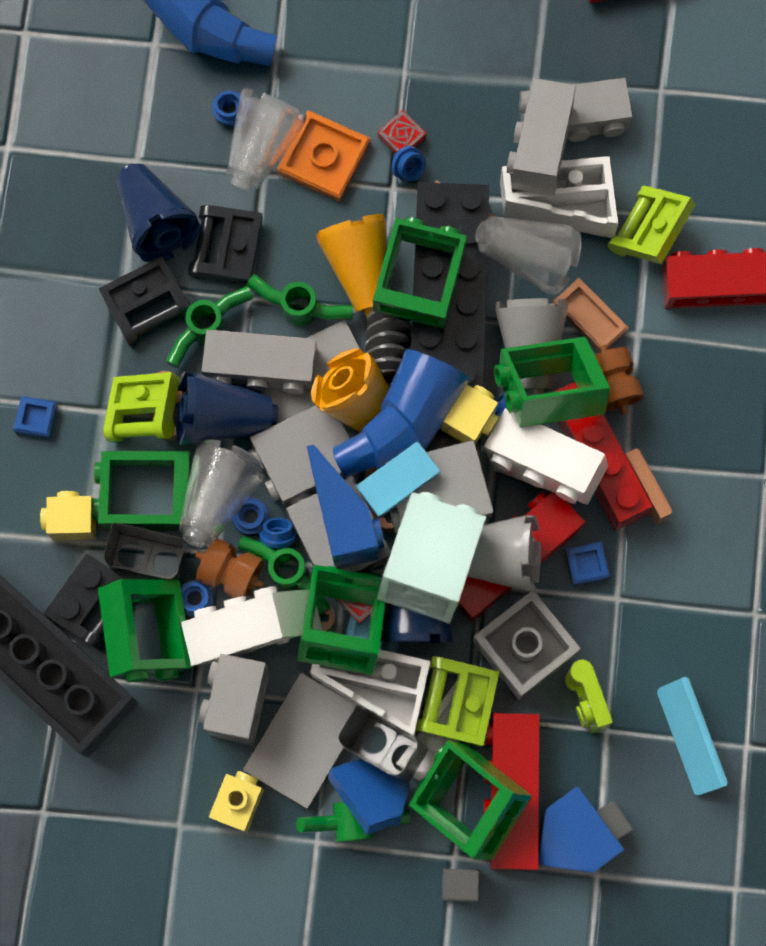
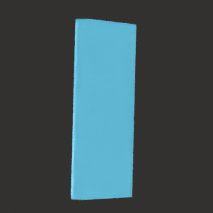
M683 677L660 687L657 690V695L694 794L700 796L727 786L726 776L689 678Z

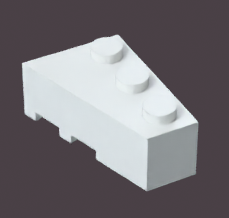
M609 156L562 161L555 196L512 189L513 174L507 173V166L502 167L500 187L504 216L608 238L615 236L618 227V217Z
M506 408L484 445L490 460L489 462L495 471L530 483L533 486L552 491L563 500L574 504L576 501L588 505L608 468L604 453L541 424L519 428L514 414L509 413Z
M276 586L254 591L255 598L247 601L245 596L224 601L225 608L216 610V606H211L194 611L195 618L181 622L191 666L218 662L220 653L237 657L255 652L259 648L275 643L277 645L290 642L289 639L301 636L308 590L277 592ZM316 606L313 629L323 631Z
M379 649L373 674L312 664L310 673L314 680L352 703L357 704L359 707L367 708L415 736L430 669V661Z

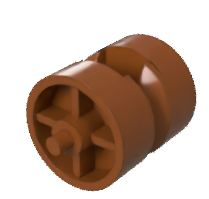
M603 345L600 347L601 352L596 354L595 357L610 386L606 412L620 409L622 415L628 414L627 407L638 403L645 397L640 380L630 375L634 366L630 350L627 347L608 350L607 345Z
M218 537L213 539L205 553L197 551L195 558L201 560L195 580L210 588L223 584L224 592L231 598L245 596L247 599L255 586L262 589L265 582L259 580L264 559L250 552L236 556V548L231 543Z

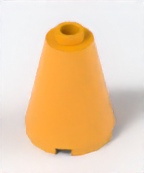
M384 214L363 216V220L351 222V220L344 221L320 230L316 234L318 244L357 313L364 312L365 317L373 311V297L388 246L387 223Z
M354 348L340 353L326 364L330 369L323 378L320 374L315 378L311 389V398L321 411L361 433V429L381 411L380 406L389 390V386L374 358L368 353H364L361 349Z

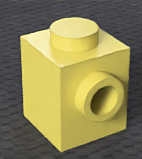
M466 385L444 419L441 430L462 443L474 440L476 445L482 434L487 436L491 434L500 418L495 414L498 402L493 400L494 395L481 386L475 385L472 388Z
M61 491L57 493V497H47V508H42L40 513L41 529L46 530V534L53 541L96 539L97 520L93 519V498L91 496H79V492Z
M237 771L235 777L226 774L209 818L248 833L264 792L261 787L256 786L259 779Z

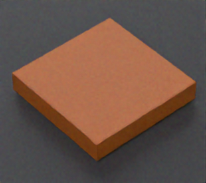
M307 110L277 167V174L341 202L371 144V138Z

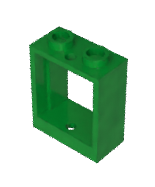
M406 217L404 220L395 218L373 297V311L445 329L466 250L467 235L461 234L460 230L450 226H441L440 229L426 226L424 221L413 217ZM402 241L454 253L441 302L389 290Z
M586 337L501 349L499 365L494 367L495 382L498 387L503 388L506 408L509 413L514 414L519 428L605 415L610 386ZM571 372L578 389L527 396L520 379Z
M101 451V462H95L94 481L95 484H100L99 498L93 499V519L98 520V524L104 531H110L112 523L118 530L115 522L150 531H191L193 458L189 451ZM113 465L174 466L173 515L111 514Z
M313 565L297 661L373 674L379 655L385 602L377 599L383 577L372 573L341 570L334 566ZM318 595L372 605L368 639L313 629Z
M120 579L98 588L110 677H126L127 683L146 681L149 679V676H156L157 682L177 679L179 678L178 672L193 668L181 622L186 621L180 580ZM132 603H154L162 659L140 660Z
M447 741L437 751L434 757V764L426 777L417 784L415 795L410 801L409 806L472 859L492 861L532 795L468 744ZM465 762L499 789L473 832L440 805Z

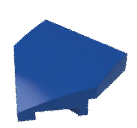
M362 759L330 769L329 781L367 835L390 825L399 826L410 789L409 783L388 774Z
M578 786L546 809L543 819L538 865L593 873L624 850Z

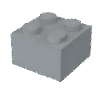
M535 591L529 592L475 634L472 641L491 667L499 672V677L518 700H521L563 667L581 650Z
M221 653L218 663L212 662L207 682L211 685L210 700H203L199 714V722H203V730L208 735L249 745L255 744L270 677V671L266 663Z

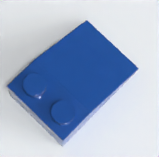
M315 445L306 446L334 567L342 569L379 560L378 549L384 548V538L379 518L371 519L369 508Z

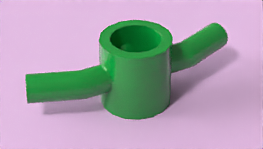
M256 274L247 282V286L265 300L280 305L284 318L294 326L302 327L314 321L315 317L324 320L353 319V305L327 306L318 303L315 291L305 282L296 281L284 287L283 291L274 289ZM297 298H304L310 303L305 309L297 311L291 309L290 302Z
M246 286L227 294L216 303L209 300H199L191 304L185 316L188 329L176 340L165 362L174 368H179L188 348L195 341L205 344L206 330L224 331L225 326L222 316L231 308L253 299L249 287ZM211 316L215 318V322L211 327L206 329L197 328V320L201 317Z
M245 536L241 537L238 550L250 552L268 562L269 574L278 588L284 591L308 590L310 582L308 568L298 551L290 548L276 551L274 548L265 546L260 541ZM288 561L298 563L299 567L294 577L284 579L282 575H278V569L283 563ZM318 595L316 606L320 616L329 611L331 607L324 596Z
M344 802L332 804L333 815L299 817L296 821V829L299 833L335 831L336 843L374 839L373 833L367 835ZM403 809L399 825L411 824L410 809Z

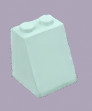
M412 492L381 581L377 599L450 623L458 604L486 516L478 514L476 509L467 505L453 506L444 503L441 498L431 493L421 492L417 494Z

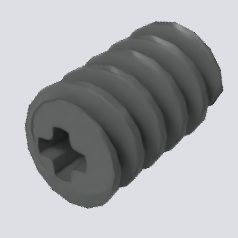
M371 311L367 316L366 322L368 328L366 329L367 341L365 351L374 358L390 388L404 352L411 345V338L408 335L411 334L412 326L409 324L410 320Z

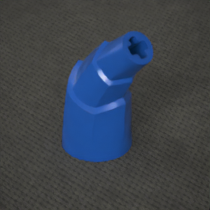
M143 0L157 18L191 53L199 51L233 63L244 61L271 67L277 35L250 28V25L229 13V8L223 0Z
M406 349L390 388L380 406L381 411L361 429L360 434L333 447V455L342 474L345 477H349L374 467L380 469L386 462L394 459L417 441L425 450L443 425L444 419L468 384L470 378L458 369L436 358Z

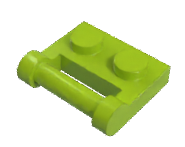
M642 186L636 195L638 200L618 235L612 236L607 246L613 253L620 256H626L627 254L662 264L693 211L695 203L688 196Z
M172 372L113 377L103 427L105 439L108 442H120L128 437L155 436L158 439L171 438L175 432L172 417L180 377ZM155 413L153 421L123 423L124 415Z
M433 656L430 663V669H433L424 712L422 720L418 719L415 731L482 747L485 741L499 672ZM447 673L458 675L448 722L447 725L436 722Z
M586 660L574 662L565 676V685L571 691H575L579 699V706L575 707L582 728L589 727L591 735L604 731L613 721L593 666Z

